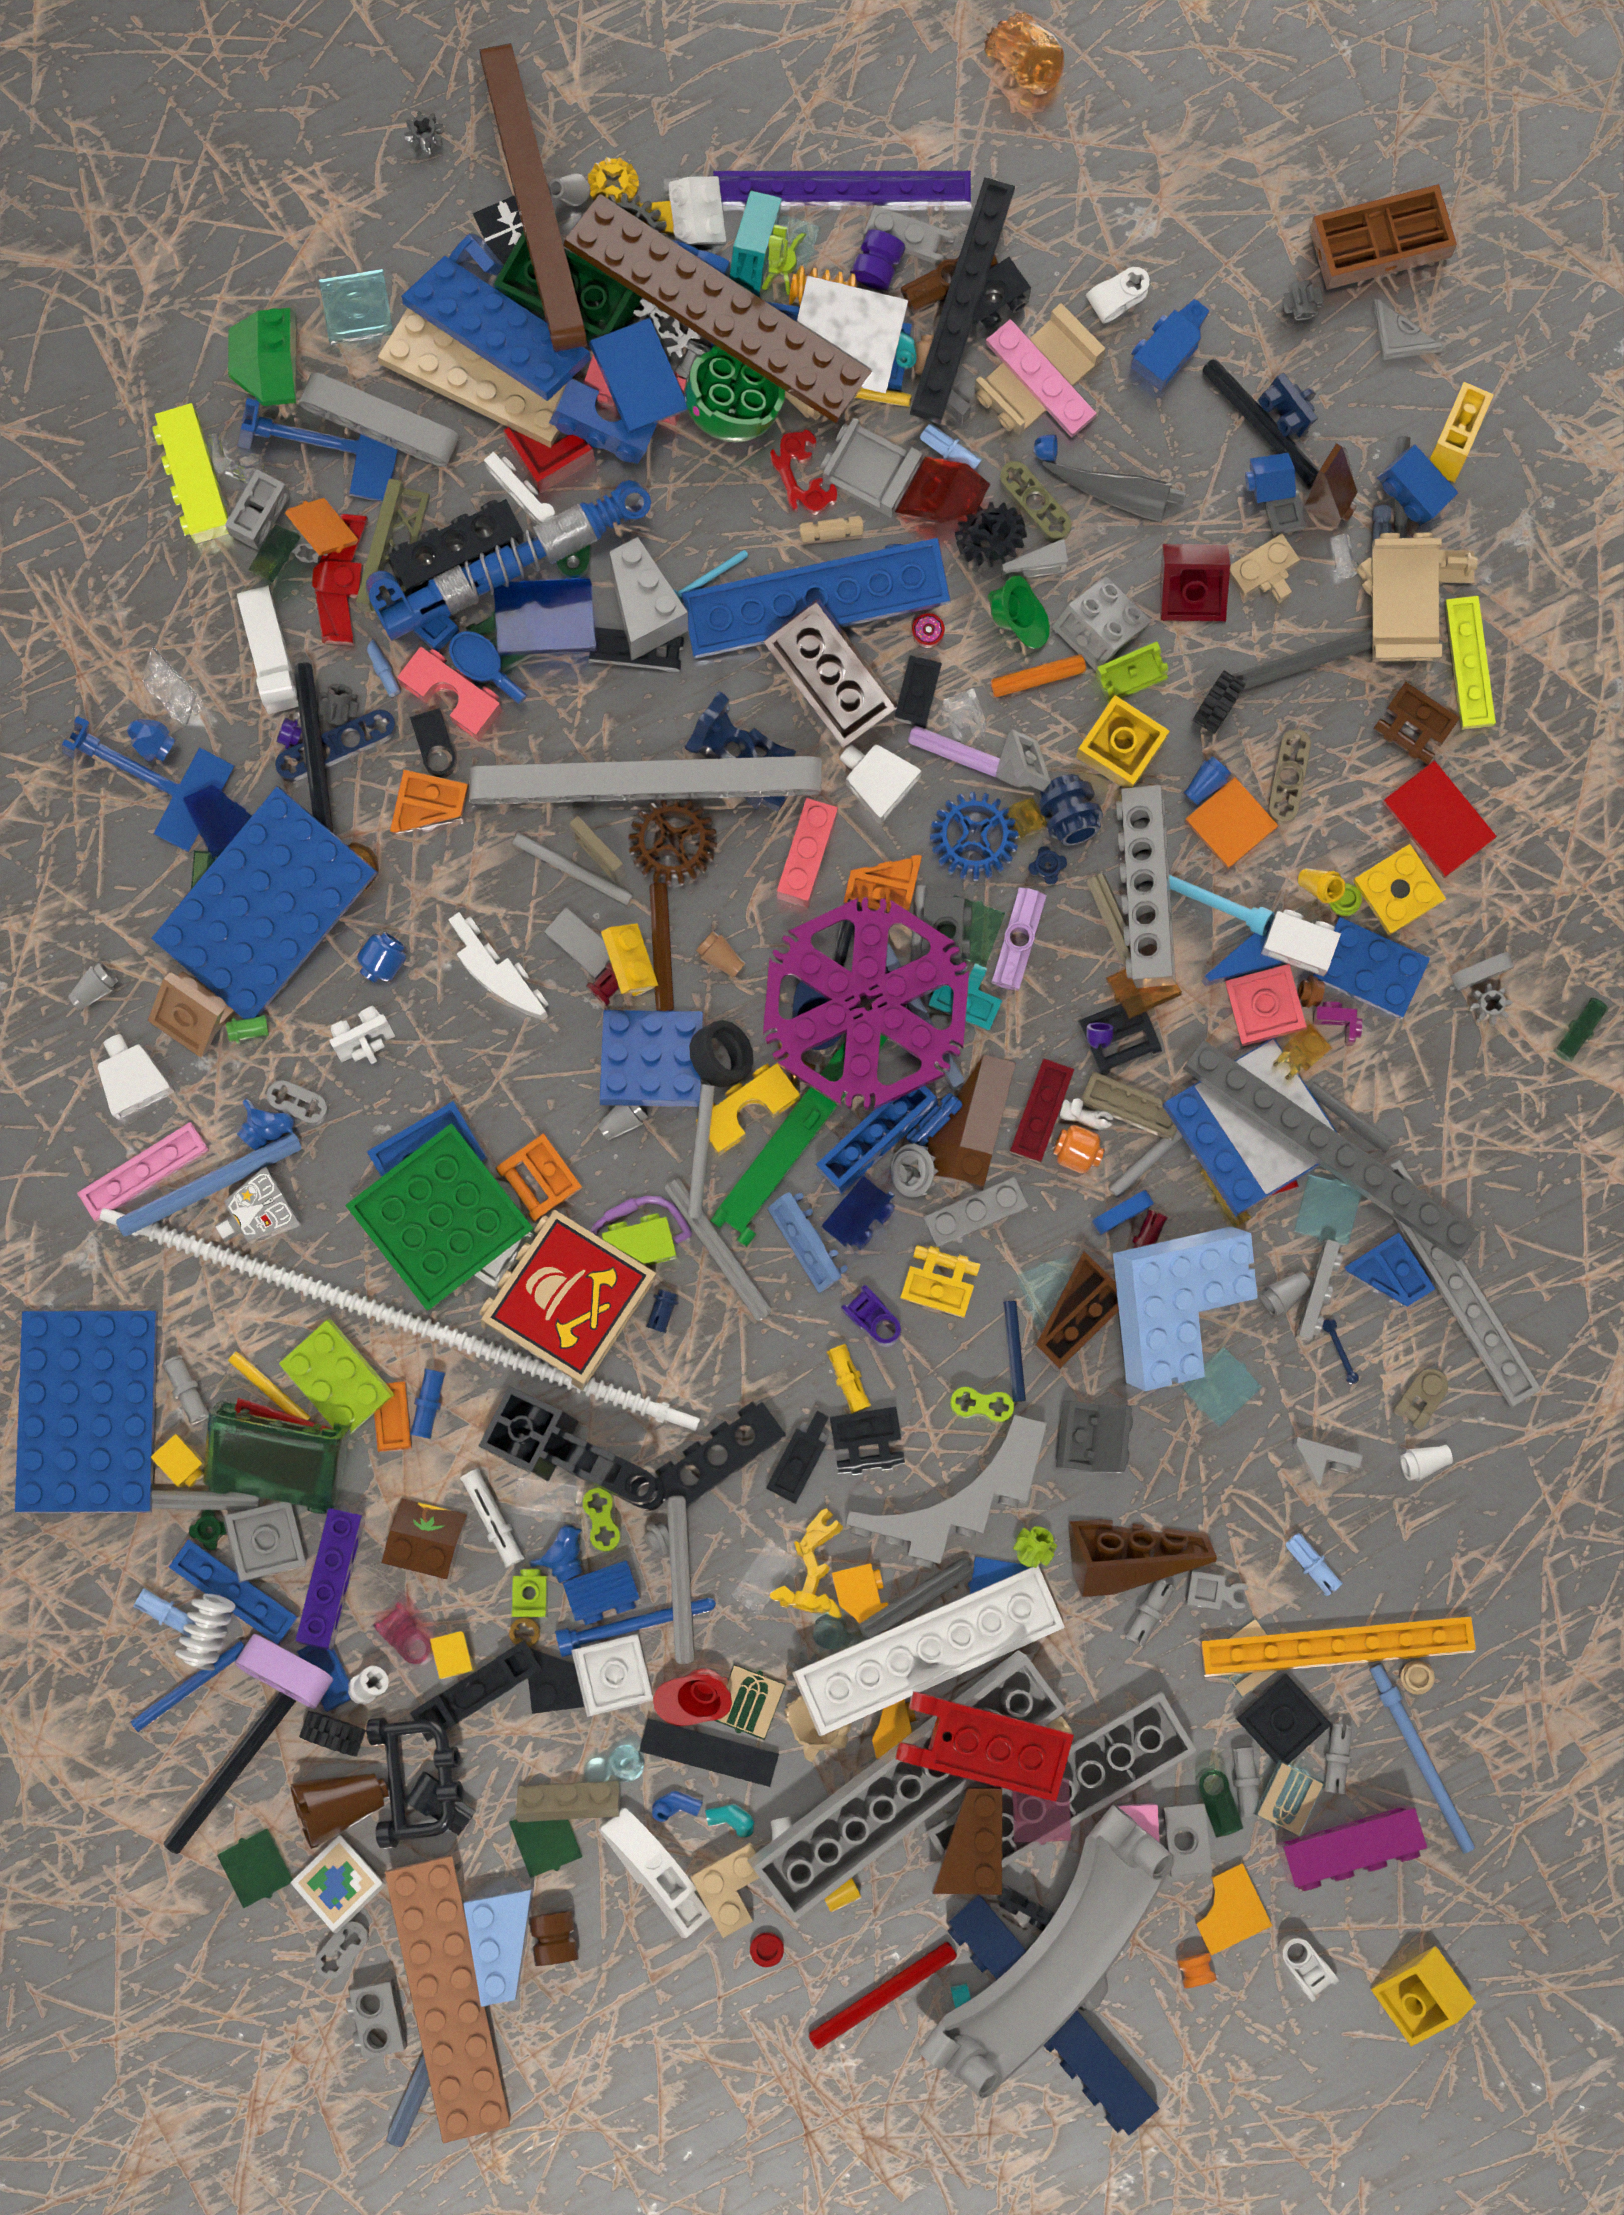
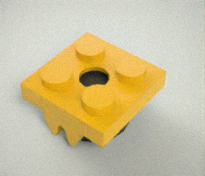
M1411 844L1353 880L1389 936L1399 929L1410 925L1414 920L1421 918L1446 900Z

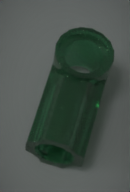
M1214 1767L1202 1769L1198 1773L1195 1783L1205 1804L1215 1837L1227 1836L1243 1829L1244 1827L1226 1775ZM1210 1775H1217L1221 1779L1220 1788L1213 1793L1206 1792L1203 1785L1204 1780Z

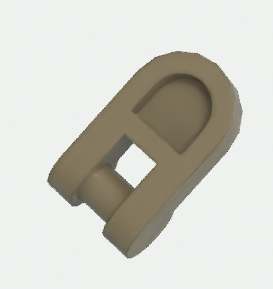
M1427 1369L1420 1372L1405 1391L1393 1412L1400 1417L1406 1416L1413 1421L1412 1425L1421 1431L1448 1391L1446 1376L1436 1369ZM1415 1397L1425 1403L1421 1411L1411 1404Z

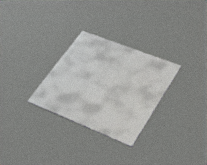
M807 276L797 323L871 370L870 378L862 388L886 394L908 300Z

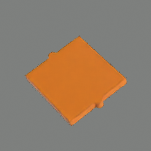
M325 498L311 502L303 501L301 505L289 508L285 512L319 556L333 551L340 553L343 548L355 545L358 542V538Z

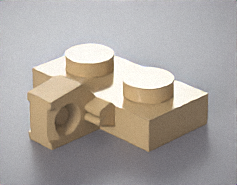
M1282 533L1231 564L1230 577L1243 597L1260 587L1263 592L1270 589L1277 602L1281 603L1289 598L1292 593L1285 581L1289 577L1287 570L1297 565L1300 559Z

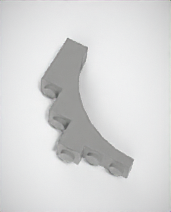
M1014 1415L1005 1440L992 1462L974 1482L952 1498L930 1508L901 1515H870L849 1511L846 1526L852 1527V1534L870 1538L872 1532L884 1535L883 1542L903 1547L904 1541L910 1542L907 1556L914 1557L912 1564L932 1569L933 1563L941 1564L950 1526L957 1527V1534L975 1538L976 1532L984 1533L994 1495L999 1496L998 1503L1018 1508L1019 1502H1027L1047 1423Z

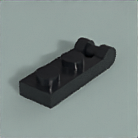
M593 627L589 661L661 669L667 672H680L682 661L679 660V651L683 649L684 638L678 636L659 646L667 648L666 657L656 656L657 648L631 660L625 630Z

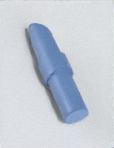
M372 638L366 649L373 662V668L377 676L380 677L389 697L397 696L401 693V690L391 672L392 668Z

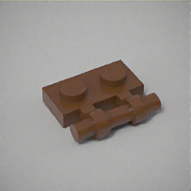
M1405 681L1386 709L1388 713L1396 717L1395 721L1391 725L1380 718L1373 729L1384 736L1382 739L1389 744L1394 742L1409 752L1407 754L1414 760L1418 758L1428 765L1435 754L1425 748L1426 744L1430 740L1441 747L1460 717ZM1404 724L1421 734L1417 741L1400 731Z

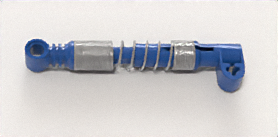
M632 480L623 481L614 491L610 492L611 497H608L606 494L603 496V501L600 498L596 499V505L593 502L589 504L581 502L577 506L574 505L571 509L568 508L565 512L562 511L559 515L557 514L553 518L545 520L542 524L539 523L536 527L533 526L536 537L529 530H526L528 541L519 545L511 537L510 541L513 549H510L508 545L502 548L496 545L495 552L487 556L481 553L479 560L471 564L465 561V567L461 568L457 565L454 569L451 568L448 572L445 571L442 575L440 574L429 580L428 586L405 597L396 578L387 571L374 572L369 576L365 586L366 593L390 640L393 641L442 615L449 617L451 614H457V611L460 612V610L478 603L479 596L487 592L493 595L494 589L501 585L509 587V581L516 577L524 579L523 568L528 565L539 572L538 560L543 557L551 564L556 563L559 559L562 560L565 556L568 557L571 553L574 554L577 550L579 551L583 547L591 545L594 541L600 540L603 533L607 531V526L612 529L614 528L613 523L621 524V519L626 522L630 519L642 518L651 507L649 494L640 483ZM638 493L640 497L637 504L631 507L626 506V497L629 494ZM384 585L387 588L392 601L402 597L401 600L379 610L387 605L380 593V586Z

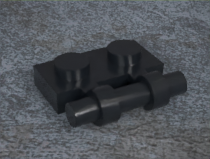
M896 1407L830 1417L835 1451L848 1449L850 1458L837 1461L838 1474L852 1472V1475L862 1474V1470L882 1467L883 1471L892 1469L893 1465L905 1464L903 1450L890 1452L888 1444L889 1442L901 1441ZM878 1444L879 1454L860 1457L858 1447Z

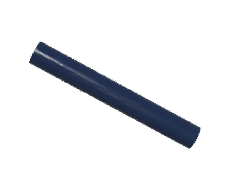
M1005 1301L1003 1305L1013 1402L1026 1401L1017 1301Z

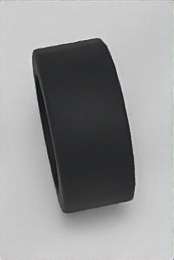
M725 1020L715 1021L698 1030L692 1036L689 1045L690 1059L699 1076L710 1085L716 1087L729 1086L744 1078L751 1071L754 1061L750 1041L742 1029L734 1023ZM712 1038L721 1042L728 1051L731 1059L730 1070L721 1065L715 1057L712 1049Z

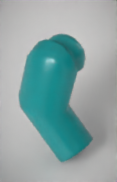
M730 1804L705 1810L708 1826L727 1823L737 1831V1835L741 1838H747L754 1832L752 1816L738 1805Z

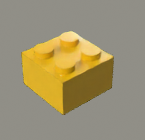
M1114 695L1078 748L1076 758L1120 787L1133 788L1137 785L1166 742L1170 731Z

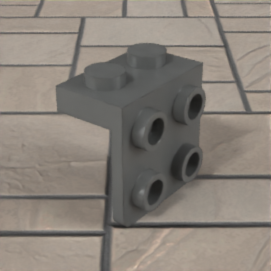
M1064 1400L1056 1467L1091 1473H1124L1129 1461V1434L1133 1426L1131 1406L1097 1405Z

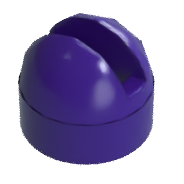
M1100 1022L1088 1024L1087 1042L1096 1049L1099 1044H1101L1103 1049L1107 1048L1112 1042L1114 1027Z

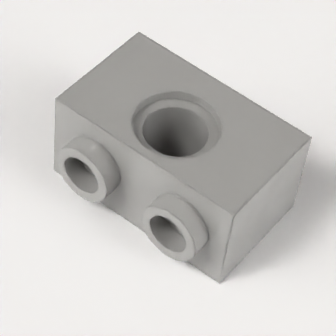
M1200 1802L1162 1806V1814L1158 1815L1159 1835H1164L1166 1849L1175 1857V1863L1169 1872V1876L1177 1877L1213 1873L1205 1804ZM1187 1830L1192 1835V1843L1187 1849H1178L1174 1843L1175 1835L1179 1831Z

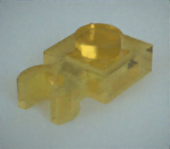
M1311 1024L1306 1026V1030H1302L1284 1046L1287 1051L1281 1053L1273 1062L1275 1067L1282 1062L1290 1066V1072L1285 1076L1287 1080L1292 1079L1300 1071L1301 1067L1305 1071L1310 1069L1332 1049Z

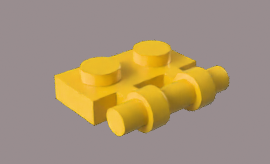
M916 1245L913 1257L924 1260V1268L922 1270L910 1266L900 1299L965 1318L974 1285L961 1281L964 1273L977 1277L980 1264L969 1261V1257L961 1254L956 1257L940 1252V1248L930 1245V1248ZM935 1264L953 1269L952 1278L933 1273Z

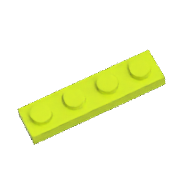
M1479 596L1446 599L1444 606L1461 730L1494 726L1496 720Z

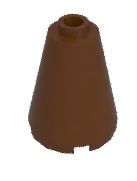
M374 1773L297 1781L291 1784L290 1787L298 1818L301 1819L304 1827L302 1830L310 1849L321 1846L385 1805L384 1799L389 1797L384 1779H377Z

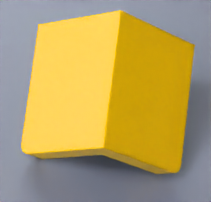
M462 1631L430 1639L439 1679L475 1671L473 1658L469 1655L465 1635Z

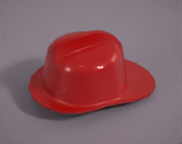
M700 1668L693 1670L687 1676L664 1682L655 1691L653 1697L654 1709L664 1721L677 1726H689L724 1718L730 1712L732 1706L731 1693L727 1688V1677H722L711 1669Z

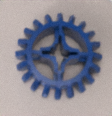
M970 792L968 802H965L964 796L959 794L957 795L958 806L950 800L946 801L945 806L949 813L939 809L936 815L941 821H933L931 824V828L938 831V833L931 834L930 841L940 843L932 848L933 854L944 853L938 860L939 865H945L950 861L951 865L949 866L948 873L952 875L957 868L962 869L960 873V879L965 880L967 877V871L973 872L972 878L974 881L979 880V871H983L985 877L990 879L992 878V870L990 868L992 866L997 872L1001 873L1004 867L1000 860L1005 863H1011L1013 857L1007 851L1016 852L1018 848L1016 843L1009 841L1019 838V831L1009 830L1017 824L1016 819L1010 818L1005 820L1010 814V808L1006 807L1001 811L997 810L1001 800L996 798L992 805L988 804L989 794L987 793L983 794L982 801H976V793ZM977 812L985 814L990 818H986L981 822H975L967 815L964 816V814ZM955 820L959 825L958 828L962 833V837L951 848L947 839V831ZM998 825L1002 842L994 853L990 848L991 844L988 842L987 836ZM974 830V834L976 831L982 832L980 842L975 843V840L970 842L968 840L969 831ZM968 851H975L986 859L972 861L960 857L959 854L963 855Z

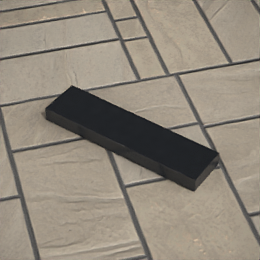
M650 1718L647 1720L639 1752L767 1787L771 1786L779 1753Z

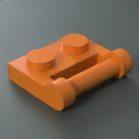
M544 1133L495 1168L501 1177L505 1176L530 1211L528 1216L533 1223L539 1221L543 1216H546L550 1211L583 1189ZM522 1162L548 1196V1199L541 1204L515 1169Z

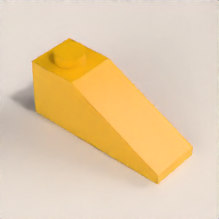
M1466 382L1463 383L1429 459L1447 480L1454 483L1469 454L1494 395Z

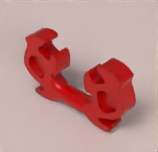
M807 429L803 432L787 433L781 439L780 456H777L775 450L772 449L770 451V461L780 474L786 489L787 502L792 511L798 512L797 502H799L809 513L814 515L820 514L829 505L836 504V486L832 483L827 492L821 488L823 478H816L810 481L807 491L802 490L798 486L791 469V460L795 459L800 464L810 461L812 459V452H806L805 446L809 445L815 448L817 442L815 436Z

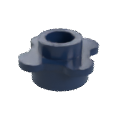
M1043 846L1038 849V856L1034 862L1029 864L1028 870L1031 875H1038L1045 880L1046 884L1053 885L1057 883L1058 874L1061 869L1066 868L1067 859L1065 856H1059L1056 852L1051 851L1049 847ZM1045 863H1050L1051 867L1046 868Z

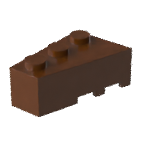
M1085 1251L1081 1254L1034 1346V1349L1057 1372L1119 1312L1116 1282Z
M966 1788L931 1891L932 1894L1002 1895V1788Z

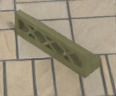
M389 478L356 600L359 610L377 614L366 593V581L374 572L384 571L385 564L389 562L388 552L390 545L392 548L396 546L392 540L394 532L406 526L411 534L410 544L419 540L430 499L429 493L404 488L402 481ZM403 497L420 500L418 511L405 518L400 509ZM398 515H400L402 521L396 524ZM415 520V524L412 529L409 523ZM384 585L379 587L380 592L387 589Z

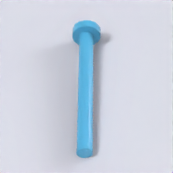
M743 550L678 592L675 589L673 591L681 603H683L682 593L700 588L749 556Z

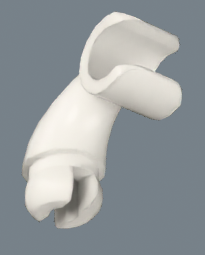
M1079 1098L1074 1099L1072 1103L1068 1100L1063 1101L1060 1117L1065 1120L1078 1121L1096 1130L1106 1129L1112 1125L1108 1120H1113V1117L1106 1111L1083 1110V1101Z

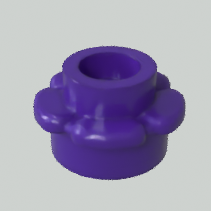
M284 718L276 742L285 745L284 749H288L290 744L296 746L299 741L302 729L300 726H297V718L294 721Z

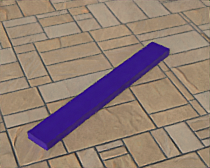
M713 171V176H718L722 206H746L750 191L782 198L781 206H971V171Z

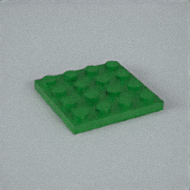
M452 1123L345 1205L427 1311L436 1306L534 1229Z

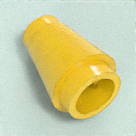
M1306 868L1299 873V886L1323 903L1336 902L1344 894L1345 882L1340 874L1335 871Z

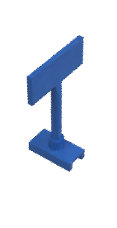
M246 399L237 447L250 449L255 435L269 438L271 435L354 453L356 459L349 495L383 502L388 480L393 477L397 449L360 434L359 440H351L273 423V419L259 416L260 403L257 400Z
M77 716L74 721V730L79 732V735L72 732L70 739L75 741L74 743L64 739L62 753L72 759H75L80 751L90 757L95 755L171 795L172 799L153 835L189 853L235 766L199 747L182 781L177 784L101 744L100 739L89 734V721Z

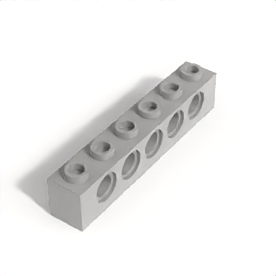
M1161 785L1121 789L1122 800L1116 801L1118 820L1123 819L1124 831L1118 832L1120 851H1125L1126 862L1120 863V875L1122 883L1127 882V894L1122 895L1123 914H1129V926L1124 927L1125 946H1130L1131 958H1126L1127 978H1132L1136 988L1176 985L1165 795ZM1140 818L1150 820L1149 824L1143 829L1133 827L1134 823ZM1147 849L1152 851L1150 857L1146 860L1139 861L1135 859L1136 854L1141 850ZM1144 881L1154 883L1148 892L1137 891L1139 884ZM1149 912L1155 914V919L1151 923H1139V919L1143 914ZM1153 944L1157 946V951L1153 955H1141V951L1146 945Z

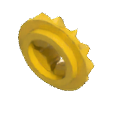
M606 157L603 161L595 163L593 169L588 174L590 195L594 201L601 194L607 199L613 195L616 203H621V195L626 193L629 203L637 194L639 187L638 175L632 164L623 161L621 157L618 159ZM605 174L607 176L610 175L612 178L621 175L618 179L621 190L614 185L605 188L607 185Z

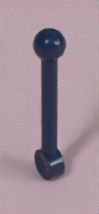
M1328 1318L1324 1320L1322 1327L1324 1331L1330 1334L1347 1372L1346 1381L1349 1384H1356L1359 1381V1375L1353 1371L1335 1331L1337 1323L1333 1318Z

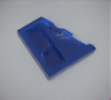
M213 784L182 800L211 859L218 857L252 817V815L246 812L245 808L237 802H233Z

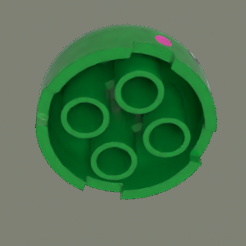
M713 346L711 351L706 352L700 357L697 356L686 379L684 398L691 418L702 431L722 441L746 442L761 436L773 425L784 403L785 390L724 350Z

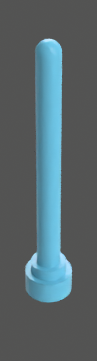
M1169 874L1171 890L1246 922V926H1249L1252 932L1265 936L1267 930H1264L1267 921L1272 922L1274 918L1273 911L1264 907L1259 909L1253 907L1251 910Z

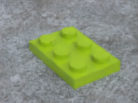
M331 1319L323 1322L279 1363L343 1440L354 1433L395 1395Z

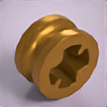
M519 1618L512 1623L509 1637L515 1645L522 1642L523 1638H517L515 1631L520 1630L518 1626L525 1623L527 1628L533 1627L534 1636L530 1635L531 1641L527 1642L528 1646L531 1647L540 1638L539 1625L533 1619Z

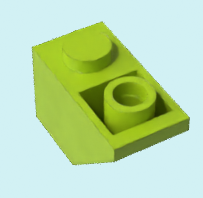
M659 1213L641 1217V1223L628 1226L627 1222L607 1226L608 1232L602 1233L604 1241L646 1267L678 1259L667 1217L660 1218Z

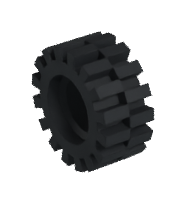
M1224 670L1199 707L1192 721L1215 734L1236 703L1246 683Z
M308 1711L299 1737L330 1750L357 1757L366 1730L327 1715Z

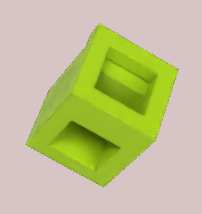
M520 1569V1576H513L511 1617H548V1576H540L541 1569ZM529 1586L533 1587L536 1592L535 1597L531 1600H527L523 1596L524 1589Z

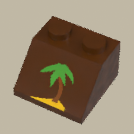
M402 1498L389 1531L381 1563L451 1580L467 1514Z

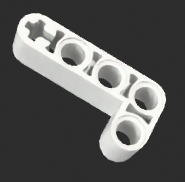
M269 585L237 593L258 676L256 682L264 708L268 714L299 707L296 684Z

